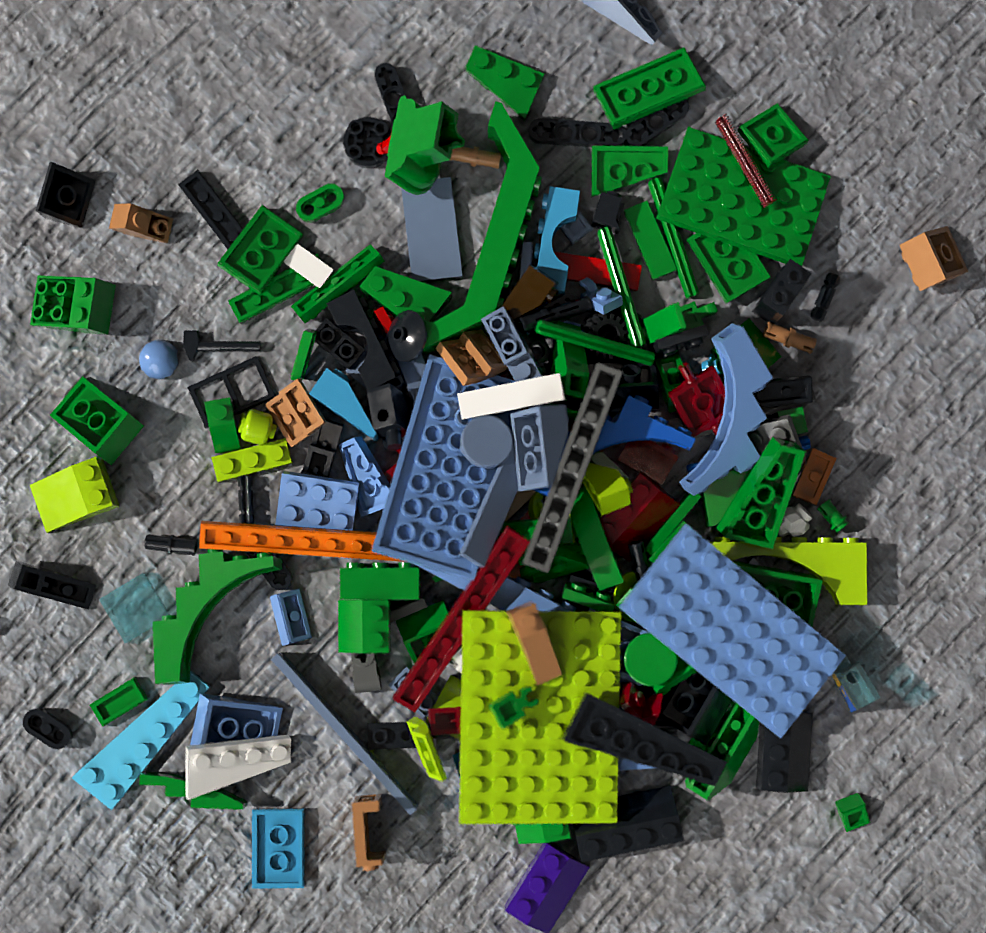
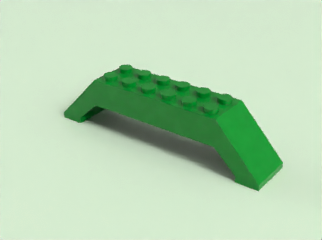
M495 101L488 123V139L495 142L507 169L465 304L433 323L426 321L427 341L421 352L426 355L436 351L438 344L442 341L456 340L460 338L463 332L478 330L484 327L481 319L502 307L505 298H502L503 292L508 293L512 281V274L509 273L510 269L516 268L520 250L517 249L518 244L523 245L527 233V225L524 223L525 220L530 222L533 214L535 201L532 198L538 197L541 188L542 177L538 176V164L504 106Z

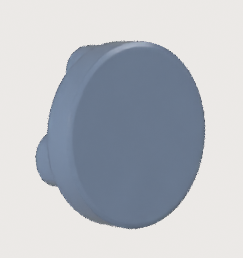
M489 415L472 419L465 426L460 438V451L473 465L486 469H493L502 464L509 457L513 448V435L510 428L501 419Z

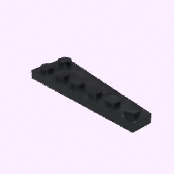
M587 692L584 693L562 737V740L567 743L607 753L614 757L627 759L712 786H716L727 764L724 760Z

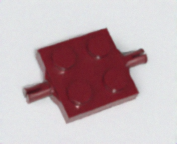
M685 362L683 366L680 365L678 367L685 380L681 385L669 391L668 395L685 427L692 432L691 436L693 438L711 429L716 436L723 415L725 386L713 366H709L698 374H693L689 363Z

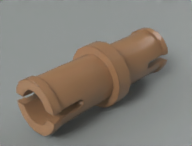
M474 146V148L459 147L452 149L451 160L470 163L473 167L481 165L499 169L501 153L479 150L477 146Z
M771 322L767 323L768 327L765 326L763 337L783 343L784 347L790 348L791 346L809 354L815 348L816 338L800 334L794 328L787 329Z

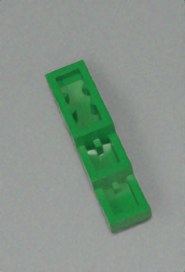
M147 771L140 774L139 785L165 786V796L186 797V777ZM222 788L191 799V808L243 810L247 806L246 800Z

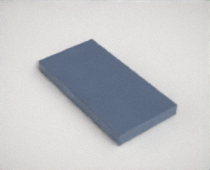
M451 177L438 178L432 188L427 193L421 195L411 194L401 188L412 279L420 282L463 278Z

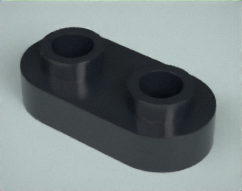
M44 709L30 710L23 718L25 731L52 749H62L72 741L73 732L70 726ZM36 717H40L42 719V724L40 726H37L35 724ZM57 731L63 732L64 737L62 740L56 737Z

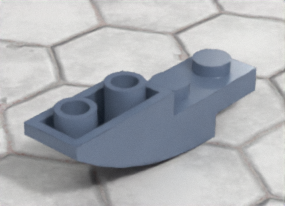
M504 306L481 319L504 365H507L515 382L545 376L526 340ZM546 404L531 406V407H528V408L530 409V408H534V407H538V406H544V405H546Z

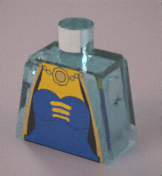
M846 656L836 668L837 672L831 677L849 712L853 713L881 697L859 661L851 665ZM851 675L854 678V683H850L846 676Z

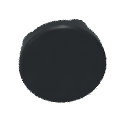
M363 117L349 123L344 133L343 146L347 157L352 163L362 168H375L388 160L387 154H378L376 151V146L391 135V130L387 123L374 117Z

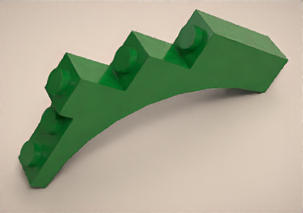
M208 549V553L199 554L200 582H186L185 587L176 588L177 615L162 616V621H152L155 684L174 685L189 683L190 665L195 642L204 622L214 607L229 592L245 581L263 573L282 570V559L273 556V553H259L257 558L248 559V556L245 555L232 557V554L218 549Z

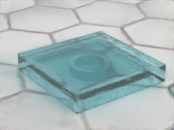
M145 573L140 574L99 599L124 643L130 642L153 628L152 621H162V616L170 615Z

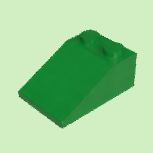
M83 376L50 414L54 420L110 465L116 461L144 427L143 424Z

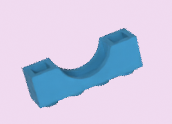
M550 186L549 194H543L542 209H546L545 219L540 218L538 234H542L541 244L536 243L534 258L538 259L537 268L559 282L556 287L559 290L557 295H564L568 265L557 258L552 248V241L554 235L562 226L576 221L580 191Z

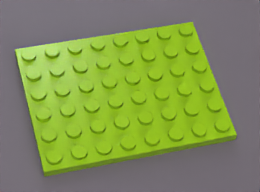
M463 610L459 824L617 823L618 757L567 743L562 740V737L585 692L619 708L621 612L538 611L562 675L537 685L506 613L508 610ZM531 686L533 690L527 693L526 699L530 701L533 698H537L539 703L534 707H524L523 710L526 716L505 729L500 728L488 704L510 691L518 696V692L522 687Z

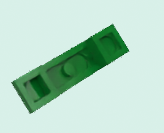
M584 486L578 491L570 515L599 591L624 583V579L597 511L598 508Z

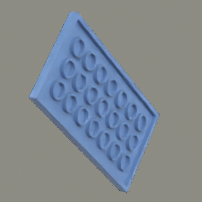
M429 354L371 550L372 552L465 580H475L478 566L459 555L498 466L493 469L475 466L461 453L460 438L462 431L474 418L462 419L457 394L515 382L514 380L496 375L487 380L463 386L443 358ZM521 409L490 414L489 416L501 419L512 432L510 414L519 412Z
M684 524L619 606L621 610L780 738H782L846 657L844 653L687 524Z

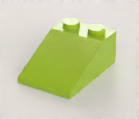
M98 457L71 465L30 485L46 533L120 507L104 461Z

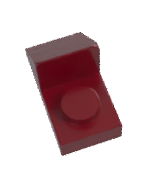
M632 682L622 685L619 705L625 712L654 726L660 715L663 694L644 697L643 693Z

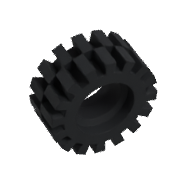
M599 312L598 314L592 313L590 314L591 318L586 317L583 320L587 324H581L580 326L584 330L583 332L597 336L598 330L602 326H607L610 329L609 340L623 343V341L628 342L629 339L624 337V334H629L628 329L623 328L626 326L625 321H620L622 318L615 314L606 313L603 315ZM585 347V352L589 353L590 356L605 360L613 359V355Z

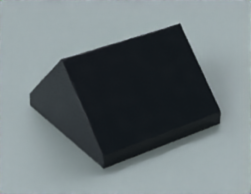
M50 162L36 212L45 219L82 228L96 180Z

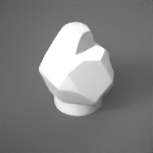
M800 503L795 507H787L778 535L780 537L787 535L797 537L804 534L809 529L810 525L808 522L813 517Z

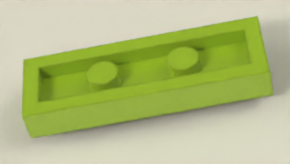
M286 438L211 457L217 482L293 464Z

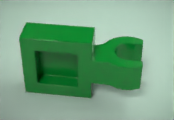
M695 301L681 306L686 324L684 331L704 325L702 318L717 314L718 310L715 302L697 308Z

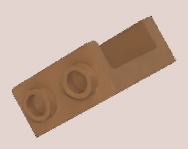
M382 794L356 796L352 802L356 867H363L364 871L379 869V865H383L386 858V851H370L368 812H376L381 809L383 804Z

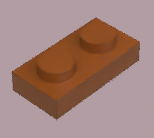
M812 448L792 492V496L814 506L817 505L837 458Z

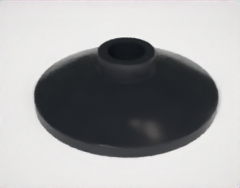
M407 310L398 314L392 321L388 331L387 342L390 353L395 359L402 362L413 361L421 354L425 347L427 325L421 314Z

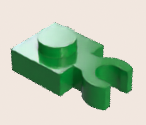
M531 686L522 687L518 692V696L510 691L488 704L500 728L505 729L526 716L523 710L524 707H534L539 703L537 698H533L530 701L526 699L527 693L533 690Z

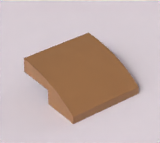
M482 329L463 332L459 339L442 341L436 348L463 386L487 380L508 369L507 365H504L496 347Z
M297 378L283 388L276 397L265 404L291 447L300 444L327 422L300 378Z

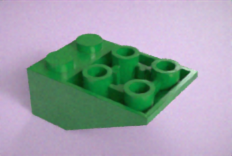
M38 275L30 325L108 335L116 285L97 278Z

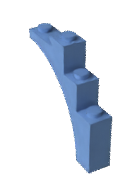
M730 324L711 338L720 356L724 373L725 400L721 422L711 446L697 466L680 481L683 489L693 496L705 492L711 483L725 477L731 468L739 473L752 469L755 462L760 458L747 433L758 429L761 425L760 423L767 419L752 393L765 388L766 383L773 377L744 328L735 324Z

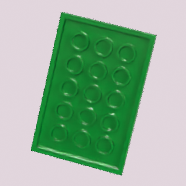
M688 127L656 219L784 264L789 259H792L802 266L831 176L786 160H781L772 167L767 168L755 152L745 146L744 149L747 148L746 151L749 150L747 154L750 153L748 157L752 156L750 160L753 158L752 162L755 161L754 164H757L755 167L758 166L756 170L760 169L758 173L761 172L760 175H763L761 178L764 177L762 181L766 180L764 184L767 183L766 186L769 185L767 189L771 188L769 192L772 191L770 194L773 193L772 197L775 196L774 199H777L771 205L764 208L760 202L761 200H759V197L755 194L756 192H754L755 189L749 183L750 181H748L747 176L743 173L741 165L735 159L736 157L732 154L733 152H731L725 139Z

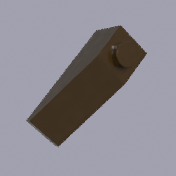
M530 265L502 307L506 308L513 321H515L517 318L544 305L546 301L551 303L559 291L556 289L559 282L535 265Z

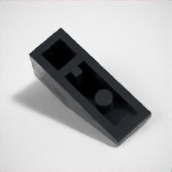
M15 561L8 582V586L14 590L88 610L96 588V584L20 561Z

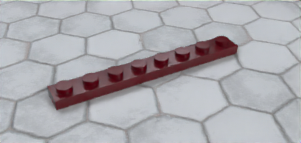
M509 526L505 528L493 546L485 566L479 567L475 580L468 583L394 693V701L413 712L417 711L462 644L463 610L486 609L530 544V539Z

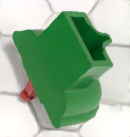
M405 95L399 99L390 137L376 146L378 154H387L388 156L385 177L411 194L421 195L427 193L438 179L442 162L451 160L452 149L465 145L464 138L457 131L459 113L442 101L423 107L415 100L409 99Z

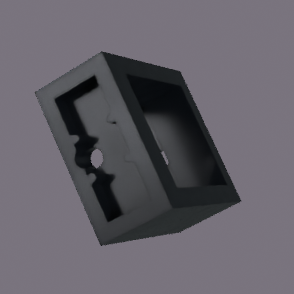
M789 259L779 270L751 312L766 322L775 324L783 317L812 273L792 259Z

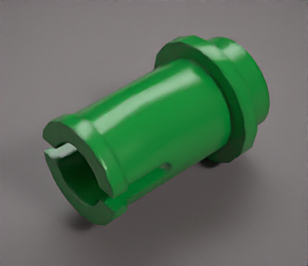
M830 499L817 508L831 525V530L834 529L838 532L849 523L846 520L847 516L843 517Z

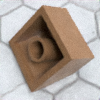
M948 226L924 232L899 245L902 250V258L912 272V280L920 291L932 288L968 272Z

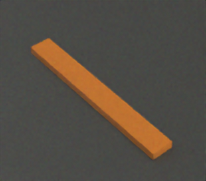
M201 521L199 548L402 561L371 551L377 532Z

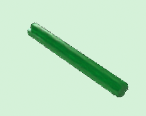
M660 177L654 178L648 183L657 213L666 191ZM660 220L685 297H695L699 294V290L678 227Z
M604 227L598 230L597 235L614 291L622 296L623 305L619 308L623 321L626 323L625 328L629 332L628 338L631 346L641 348L646 342L611 228Z
M539 320L536 325L535 332L537 334L649 366L654 363V352L543 320Z

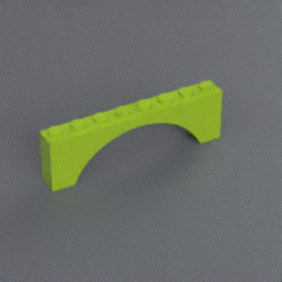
M715 537V542H709L731 561L748 556H771L793 562L809 571L815 577L823 580L822 584L831 594L836 605H867V543H859V538H843V543H833V538L826 537L817 538V542H807V537H792V542H782V537H777L773 549L745 542H730V539L724 537Z

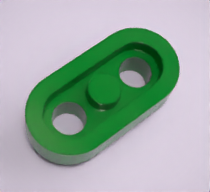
M326 184L300 198L296 204V212L302 221L307 223L315 222L339 209L344 203V193L338 185ZM329 195L336 196L334 202H329L327 198ZM311 206L314 208L312 214L305 213L307 207Z

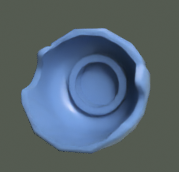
M161 339L147 343L139 355L141 370L147 376L154 379H163L171 376L178 365L176 347L169 341Z

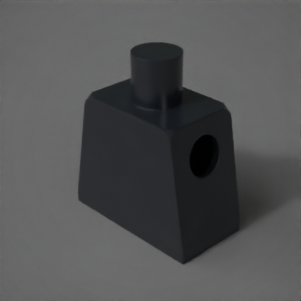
M390 383L367 390L374 431L386 438L389 450L401 449L403 444L402 438L405 437L413 410L412 399Z

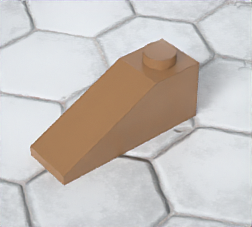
M529 601L506 611L536 684L540 685L562 675L535 603Z

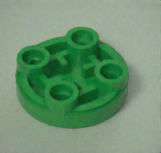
M644 633L632 639L624 653V665L630 677L636 682L646 686H656L666 682L675 672L677 654L651 633Z

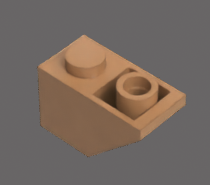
M131 203L114 204L109 229L133 237L168 243L173 219Z

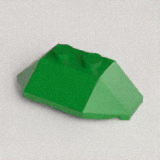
M732 700L706 746L693 738L689 741L690 744L727 762L716 786L688 778L685 780L688 789L708 801L733 781L758 736L760 721L734 700Z

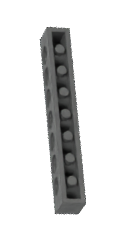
M597 363L523 564L547 573L549 572L621 379V371Z

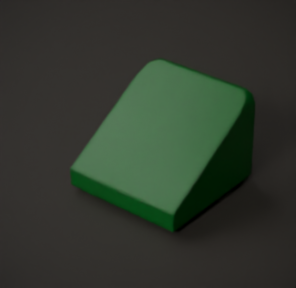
M858 793L835 802L846 832L870 823L866 804Z

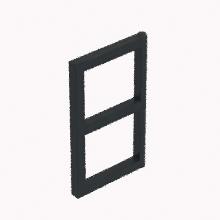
M257 356L187 387L205 429L209 428L208 420L195 392L200 387L222 378L236 408L234 415H238L276 397ZM255 363L269 395L241 407L227 375Z

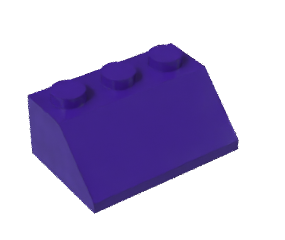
M552 842L543 843L507 900L505 912L529 927L544 933H550L590 867L583 862L581 863L580 860Z

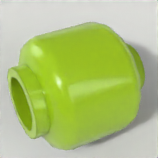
M249 409L246 413L241 414L237 432L241 433V438L244 441L264 445L268 438H274L277 425L273 424L271 414Z

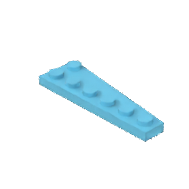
M190 671L189 683L174 684L81 768L72 779L110 810H113L198 704L200 694H206L211 686L194 672Z

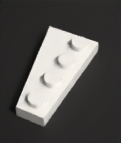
M279 735L186 746L187 799L195 798L291 763L290 736Z

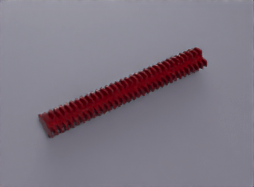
M724 114L715 123L722 136H724L723 138L730 147L731 152H733L732 154L736 157L735 159L741 165L740 167L745 176H747L748 181H750L749 183L755 189V194L761 200L760 202L763 207L766 208L777 199H774L775 196L772 197L773 193L770 194L772 192H769L771 188L767 189L769 185L766 186L767 183L764 184L766 180L762 181L764 177L761 178L763 175H760L761 172L758 173L760 169L756 170L758 166L755 167L757 164H754L755 161L752 162L753 158L750 160L752 156L748 157L750 153L747 154L749 150L746 151L747 148L744 149L746 145L743 146L744 142L741 143L743 141L740 140L741 137L739 135L736 136L738 132L735 133V126L732 127L734 124H731L732 121L729 122L730 119L727 120L729 116L725 117L727 114Z

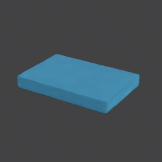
M253 808L252 889L304 888L305 808Z

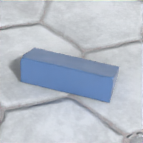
M300 588L270 596L282 646L311 639L312 635Z

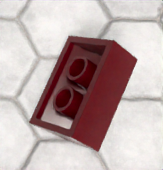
M643 471L630 483L633 491L630 493L631 504L600 517L611 550L629 562L632 558L627 544L637 540H644L645 545L681 505Z

